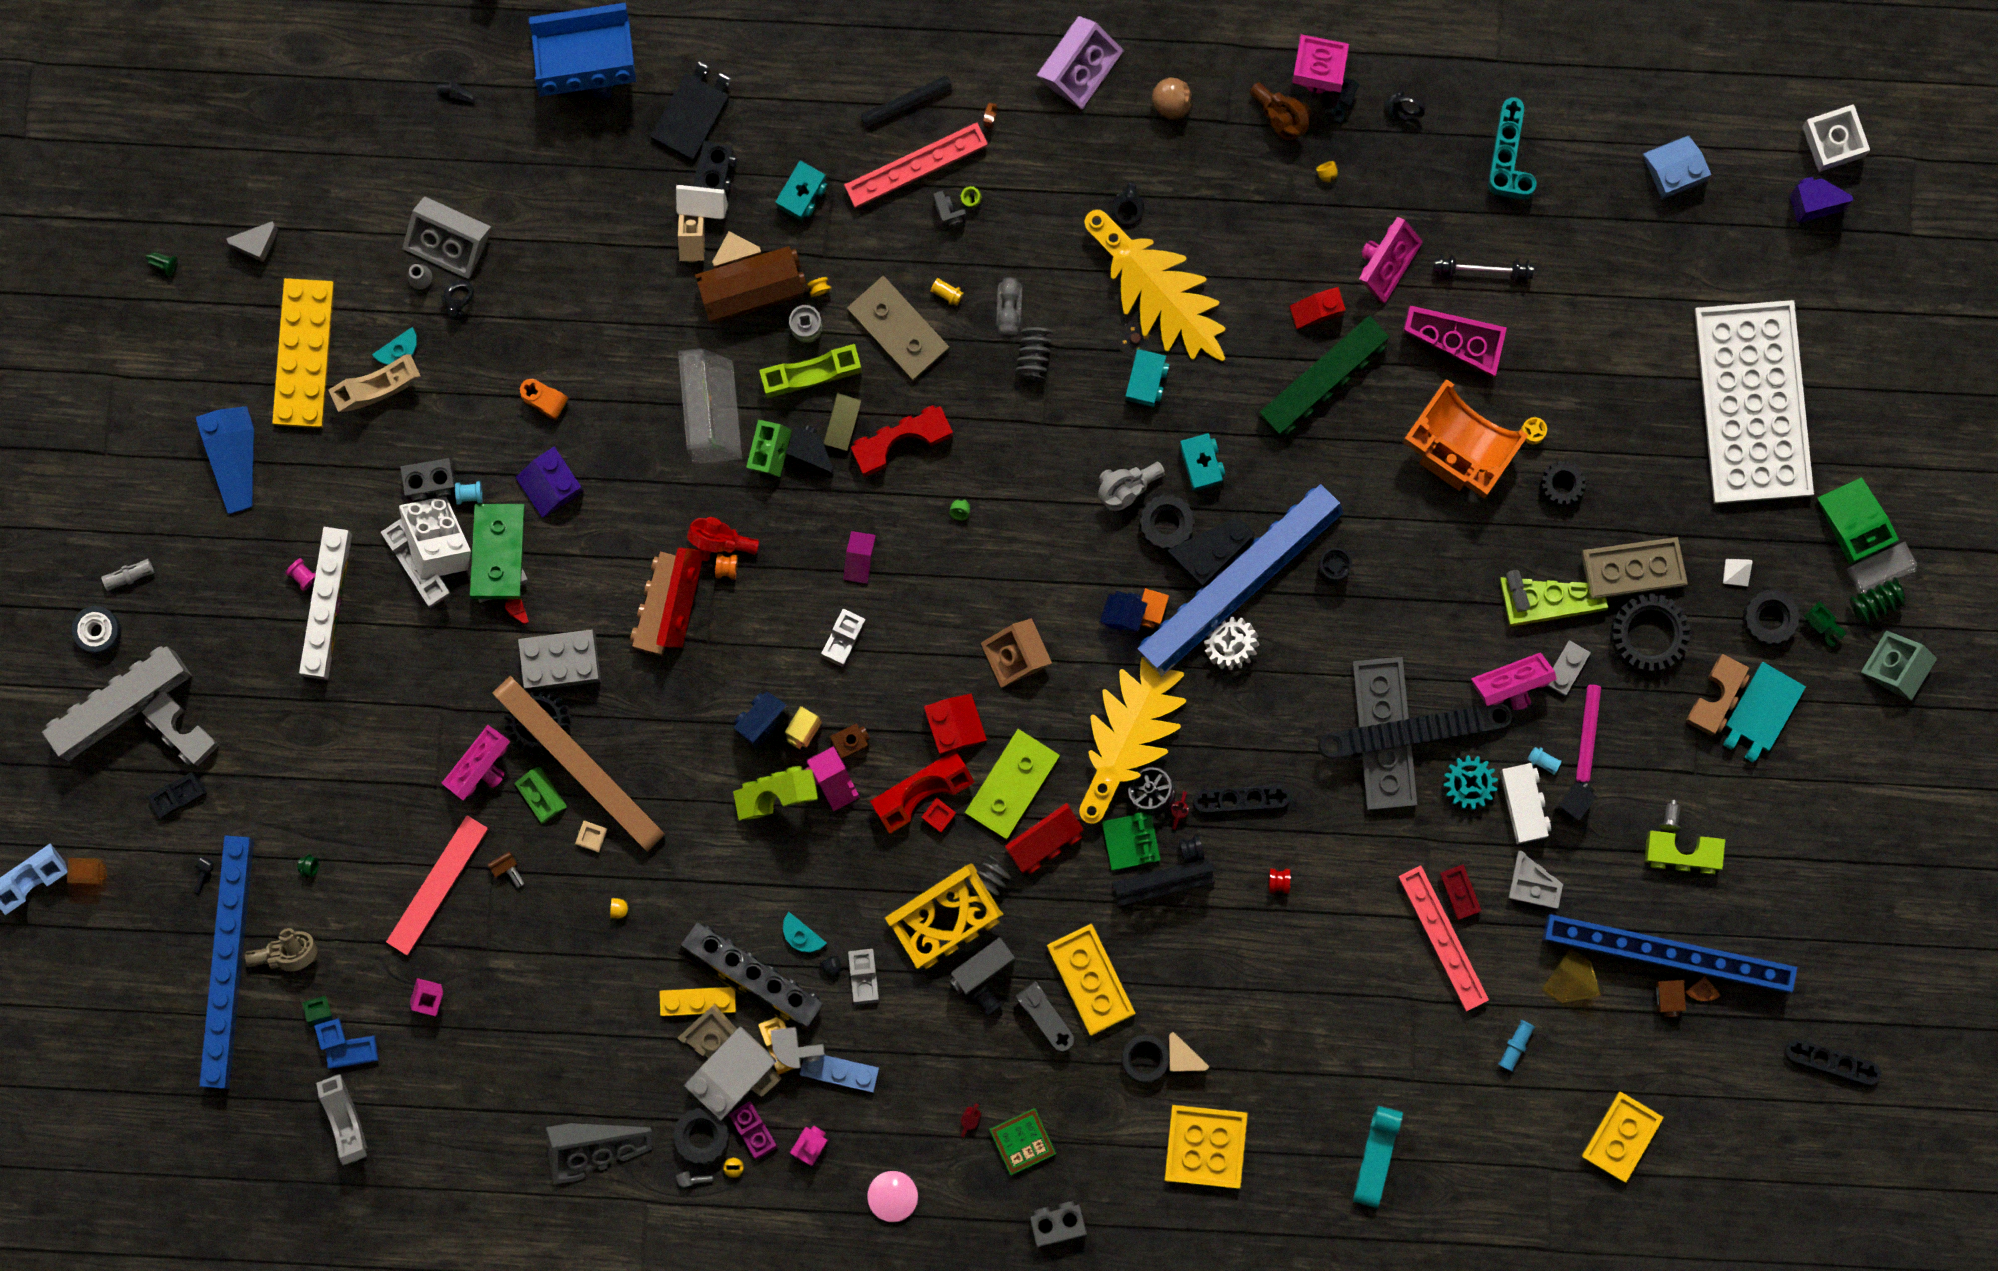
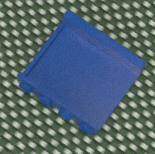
M626 3L529 17L536 70L535 82L539 97L636 82L630 22Z

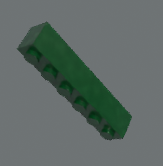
M1369 315L1259 412V418L1278 438L1282 434L1285 436L1289 435L1297 427L1294 423L1301 417L1303 420H1306L1315 411L1313 407L1319 401L1324 404L1332 397L1333 393L1331 391L1336 386L1342 388L1351 380L1349 375L1357 369L1360 372L1370 363L1368 360L1370 356L1374 353L1378 356L1388 347L1386 344L1389 339L1388 334Z

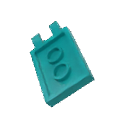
M1762 662L1725 725L1731 731L1723 746L1732 750L1740 736L1752 742L1744 758L1752 763L1756 761L1762 748L1766 751L1771 749L1806 686Z

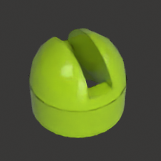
M967 187L962 191L961 200L966 206L976 207L980 204L982 195L978 189ZM971 192H974V197H975V202H974V203H972Z

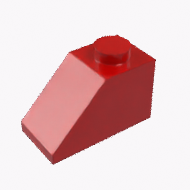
M1338 287L1315 293L1289 306L1296 329L1344 316L1345 306Z

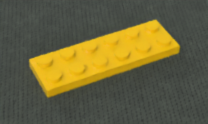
M284 278L273 425L323 428L335 284L333 281Z

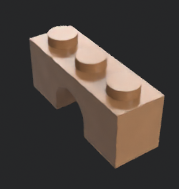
M1724 654L1719 656L1708 677L1709 680L1718 684L1721 689L1719 701L1712 703L1702 698L1697 699L1685 722L1711 736L1716 731L1721 732L1727 722V719L1724 718L1727 710L1732 711L1737 703L1738 697L1735 694L1739 687L1742 689L1745 687L1750 677L1746 674L1749 667Z

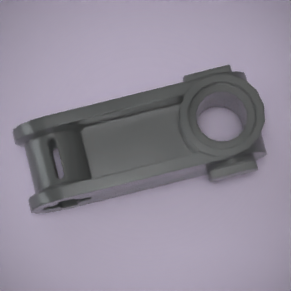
M1033 982L1016 995L1017 999L1057 1050L1066 1051L1070 1049L1074 1042L1071 1031L1050 1004V1000L1037 982ZM1058 1033L1062 1035L1068 1034L1069 1037L1066 1039L1067 1045L1064 1046L1062 1043L1056 1044L1058 1040L1056 1035Z

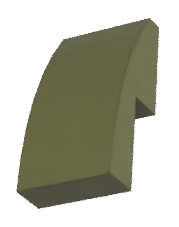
M837 393L823 444L848 450L861 400Z

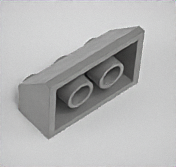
M424 196L412 212L402 249L469 279L484 250L491 226Z

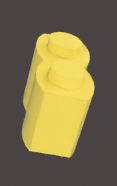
M800 707L785 731L787 742L798 749H801L802 746L807 748L822 724L821 719L805 708Z

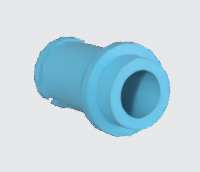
M1534 747L1528 760L1531 761L1533 766L1536 764L1554 775L1561 764V760L1543 752L1541 747L1539 749Z

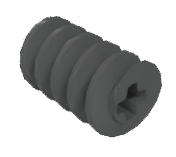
M1030 327L1022 330V335L1027 338L1020 340V344L1024 347L1019 349V354L1023 357L1017 359V363L1022 366L1016 368L1018 375L1031 380H1046L1039 373L1047 372V368L1041 366V363L1049 361L1042 354L1050 352V349L1044 347V344L1051 343L1052 341L1045 337L1046 334L1053 333L1051 329Z
M989 855L988 858L992 864L983 863L982 866L986 872L977 871V874L990 895L999 896L1000 893L996 887L1005 888L1006 885L1002 879L1011 880L1012 877L1008 873L1009 869ZM968 887L969 898L979 896L975 888ZM978 901L970 902L972 906L987 912L986 906Z

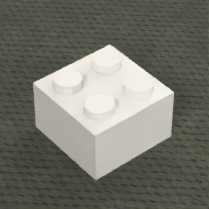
M1854 104L1807 119L1802 126L1819 172L1863 158L1870 151Z

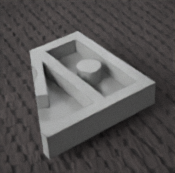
M1518 851L1508 898L1558 909L1563 884L1547 873L1539 864L1537 865L1527 857L1524 852Z

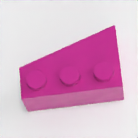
M834 746L807 760L809 767L806 770L812 769L815 786L820 785L833 811L860 798Z

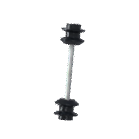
M1440 253L1439 258L1434 260V273H1438V278L1443 273L1448 274L1449 279H1451L1455 275L1456 269L1511 273L1514 283L1521 278L1527 284L1528 279H1533L1534 265L1529 264V259H1527L1525 264H1520L1517 258L1512 263L1511 268L1458 265L1453 254H1451L1449 259H1444Z

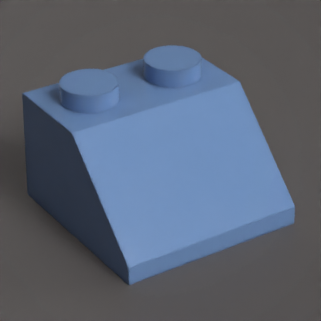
M1689 136L1643 154L1662 199L1704 183L1711 176L1702 152Z

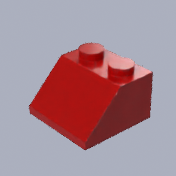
M972 694L947 698L924 706L940 756L987 741Z

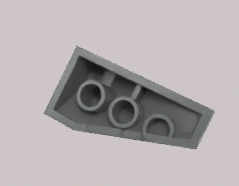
M575 1123L546 1127L547 1151L553 1185L578 1181L585 1178V1174L597 1168L602 1171L608 1168L607 1164L619 1159L625 1161L652 1149L650 1127Z

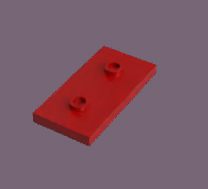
M677 548L656 645L683 648L704 555L702 550Z

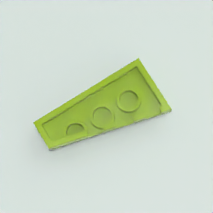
M1500 578L1510 627L1606 611L1608 609L1606 598L1590 599L1587 583H1557V581L1549 580L1541 582L1532 581V579H1522L1524 584L1523 590L1526 591L1530 608L1524 612H1517L1512 597L1513 592L1510 591L1507 578Z

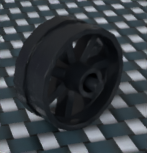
M1149 767L1140 770L1138 773L1141 776L1130 781L1128 788L1130 799L1137 809L1146 815L1154 816L1164 813L1170 809L1175 801L1176 789L1174 783L1167 773L1159 768ZM1157 776L1154 783L1150 781L1149 777ZM1163 778L1169 783V785L1158 787ZM1142 781H1146L1144 786H1139ZM1136 791L1145 792L1142 796L1136 799ZM1168 791V795L1163 798L1161 792ZM1149 798L1148 807L1140 805L1142 802ZM1154 801H1161V803L1154 806Z

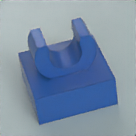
M339 1018L315 1025L321 1050L347 1043Z

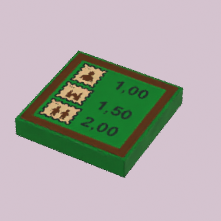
M1035 1108L989 1129L1010 1175L1056 1154Z

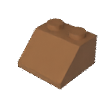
M1032 618L1012 624L981 642L1001 688L1052 664Z

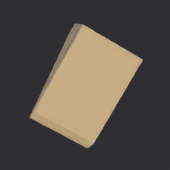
M728 232L713 260L714 268H719L761 255L762 253L757 245Z
M1174 1032L1169 1035V1072L1206 1071L1209 1066Z

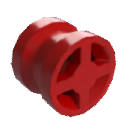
M1270 868L1269 893H1275L1276 891H1282L1284 894L1290 893V869L1277 871L1275 868Z

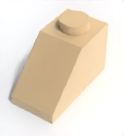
M679 214V261L696 262L704 260V217Z

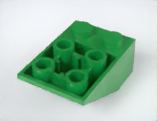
M1862 477L1817 498L1849 565L1899 541L1889 518Z

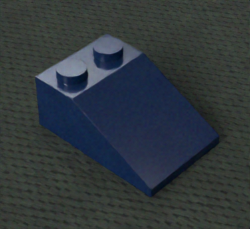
M768 691L764 695L759 693L751 702L753 707L747 713L743 711L734 721L736 724L734 730L756 750L790 715L787 705Z

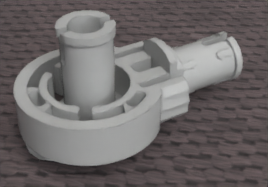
M1155 462L1142 470H1139L1137 467L1131 470L1120 469L1115 472L1105 470L1099 477V481L1102 484L1098 491V497L1109 510H1122L1131 505L1136 497L1147 489V484L1165 475L1164 468L1159 462Z

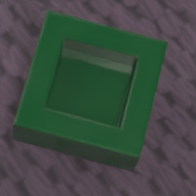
M326 996L302 1002L309 1028L333 1020Z

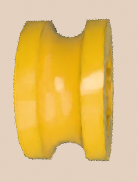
M827 277L815 279L807 284V287L811 289V297L825 294L831 290V287L827 285Z

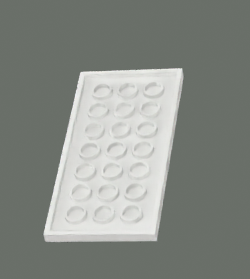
M1794 300L1696 308L1695 320L1714 504L1813 496Z

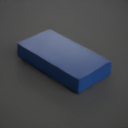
M375 1036L346 1040L347 1043L325 1049L328 1069L379 1061Z

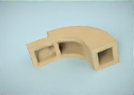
M407 354L374 373L358 378L345 379L329 389V392L338 412L350 411L374 404L408 387L407 384L419 378L420 374L411 354Z

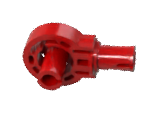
M714 517L695 519L691 522L687 534L688 540L698 550L704 551L702 561H709L711 552L726 551L727 553H732L734 550L755 555L759 544L758 539L740 536L735 529L731 530L727 524Z

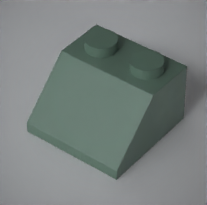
M1886 630L1861 673L1889 691L1912 700L1937 658L1923 644Z

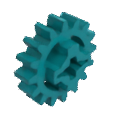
M1469 755L1465 757V762H1462L1460 758L1456 759L1457 767L1450 764L1448 768L1451 774H1444V777L1449 779V782L1444 783L1443 787L1450 789L1446 796L1450 797L1453 795L1454 800L1452 804L1455 805L1458 801L1461 802V809H1465L1467 804H1470L1471 810H1475L1476 803L1484 807V799L1491 801L1493 798L1489 793L1497 791V788L1492 786V783L1497 782L1498 778L1491 777L1495 769L1488 770L1486 768L1489 763L1488 761H1485L1483 764L1479 763V756L1474 761H1471ZM1468 766L1476 767L1472 772H1466L1461 768ZM1483 774L1487 780L1486 788L1482 785L1481 776ZM1455 777L1459 781L1460 789L1456 791L1454 786ZM1473 777L1476 788L1474 786L1467 788L1465 786L1467 784L1465 778L1470 779ZM1473 793L1479 796L1476 799L1464 798L1467 794Z

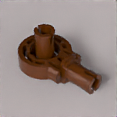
M1261 82L1256 83L1251 88L1250 95L1264 106V115L1270 119L1273 129L1281 138L1294 140L1307 132L1309 127L1308 117H1310L1311 109L1306 103H1300L1293 97H1284L1280 92L1273 94Z

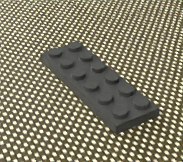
M1403 657L1353 661L1359 727L1409 719ZM1411 745L1361 754L1367 810L1417 806Z

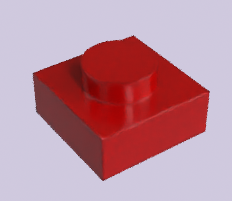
M936 798L921 818L942 833L956 815V812Z

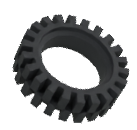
M1640 595L1628 601L1618 611L1612 623L1611 637L1613 641L1611 643L1616 649V655L1623 659L1622 662L1625 665L1629 664L1632 669H1638L1644 673H1655L1669 668L1682 657L1690 641V625L1687 624V616L1681 612L1683 609L1680 606L1677 607L1673 600H1667L1662 595ZM1645 611H1654L1667 618L1673 629L1672 643L1667 651L1656 656H1646L1633 648L1628 638V627L1635 615Z

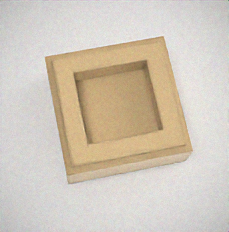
M583 821L575 844L599 853L608 829Z

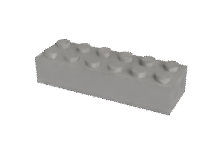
M168 646L156 648L149 654L151 656L144 662L140 660L129 667L130 672L124 676L118 675L108 682L109 686L102 691L98 689L92 692L87 697L89 700L82 705L78 703L67 710L68 714L63 718H55L46 725L47 729L42 731L57 755L70 761L144 710L162 691L168 693L192 677L177 653Z

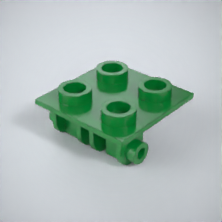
M1144 812L1132 816L1102 821L1112 870L1161 861L1152 815H1146Z

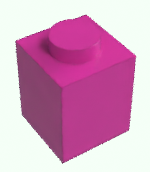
M417 978L410 999L411 1010L436 1016L443 995L441 984Z

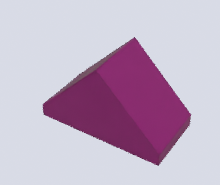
M851 531L846 551L843 580L868 584L876 535Z

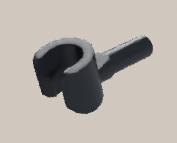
M205 856L201 857L195 865L196 868L201 870L194 889L197 893H200L206 875L214 866L213 862Z

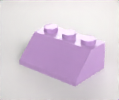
M1078 16L1037 76L1050 89L1078 108L1083 109L1124 50L1096 22Z

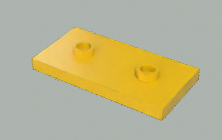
M1092 923L1047 945L1090 1036L1135 1014Z

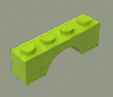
M855 344L831 350L820 357L793 364L783 363L759 370L767 399L862 373Z
M801 766L792 767L783 772L771 774L772 777L758 778L757 781L743 783V788L733 791L738 819H755L773 814L776 796L780 799L783 806L804 804L818 799L812 769L802 770Z

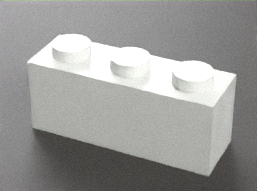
M1532 763L1502 769L1500 775L1516 843L1521 844L1547 838L1549 836L1548 832L1551 831V825L1548 816L1544 817L1542 807H1545V799L1542 792L1538 793L1536 783H1539L1540 779L1537 768H1533Z

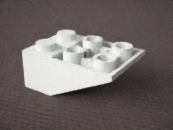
M447 497L399 505L412 560L421 580L432 578L436 574L441 576L468 570L471 550Z

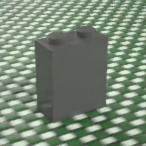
M998 938L951 973L953 977L950 980L951 984L959 994L964 992L967 996L1015 961V957L1001 938Z

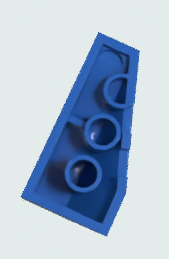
M248 407L220 409L195 417L228 514L230 515L253 507V443L255 430Z

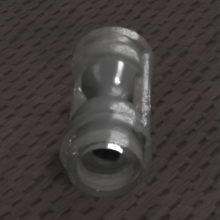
M1004 278L1003 282L998 283L996 326L999 327L998 332L1001 334H1017L1018 328L1021 327L1022 284L1016 278ZM1016 301H1017V310H1015V308H1014V304H1015Z

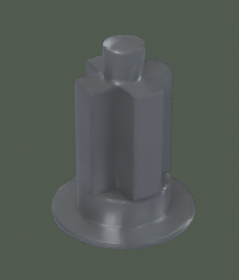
M1671 800V803L1666 805L1664 823L1659 824V827L1665 831L1678 832L1682 829L1678 826L1681 806L1677 804L1676 800Z

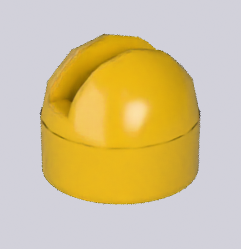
M1333 161L1326 162L1316 169L1319 177L1324 182H1331V178L1334 180L1338 175L1337 167Z
M612 898L610 918L618 919L624 917L628 912L627 903L622 899Z
M729 1158L725 1161L723 1169L727 1176L736 1178L743 1173L744 1165L738 1158ZM727 1165H740V1170H727Z

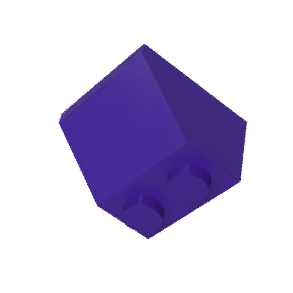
M1813 177L1800 180L1799 184L1795 186V189L1790 194L1798 223L1843 212L1853 202L1852 195L1822 178L1814 180Z
M555 446L534 459L516 476V479L542 518H545L584 492Z

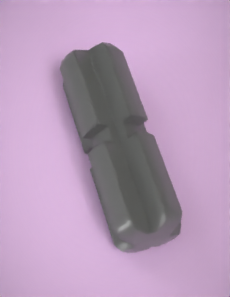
M1513 570L1508 572L1506 578L1510 591L1513 592L1512 597L1517 612L1529 610L1530 604L1526 591L1523 590L1524 584L1520 571Z

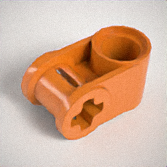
M527 379L520 386L523 401L554 420H557L569 399L563 393L549 388L535 379ZM535 387L537 394H531L529 397L526 389L531 390Z

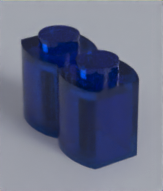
M1116 591L1115 595L1108 594L1099 623L1116 630L1138 632L1148 603L1142 601L1143 597L1135 593L1129 592L1125 594Z

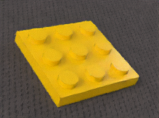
M1172 1105L1165 1181L1240 1188L1247 1113Z

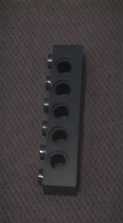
M697 922L681 944L678 952L680 956L789 1026L796 1027L797 1031L803 1035L822 1008L823 1002L820 1001L817 995L812 992H805L799 988V985L794 980L785 979L780 976L775 968L770 965H763L750 952L741 951L733 941L721 938L708 925H701ZM711 946L716 952L708 953L704 947ZM731 959L736 962L737 966H728L725 960ZM753 973L758 979L750 980L746 974ZM773 986L778 989L779 993H770L767 987ZM796 1000L800 1006L792 1007L788 1001Z

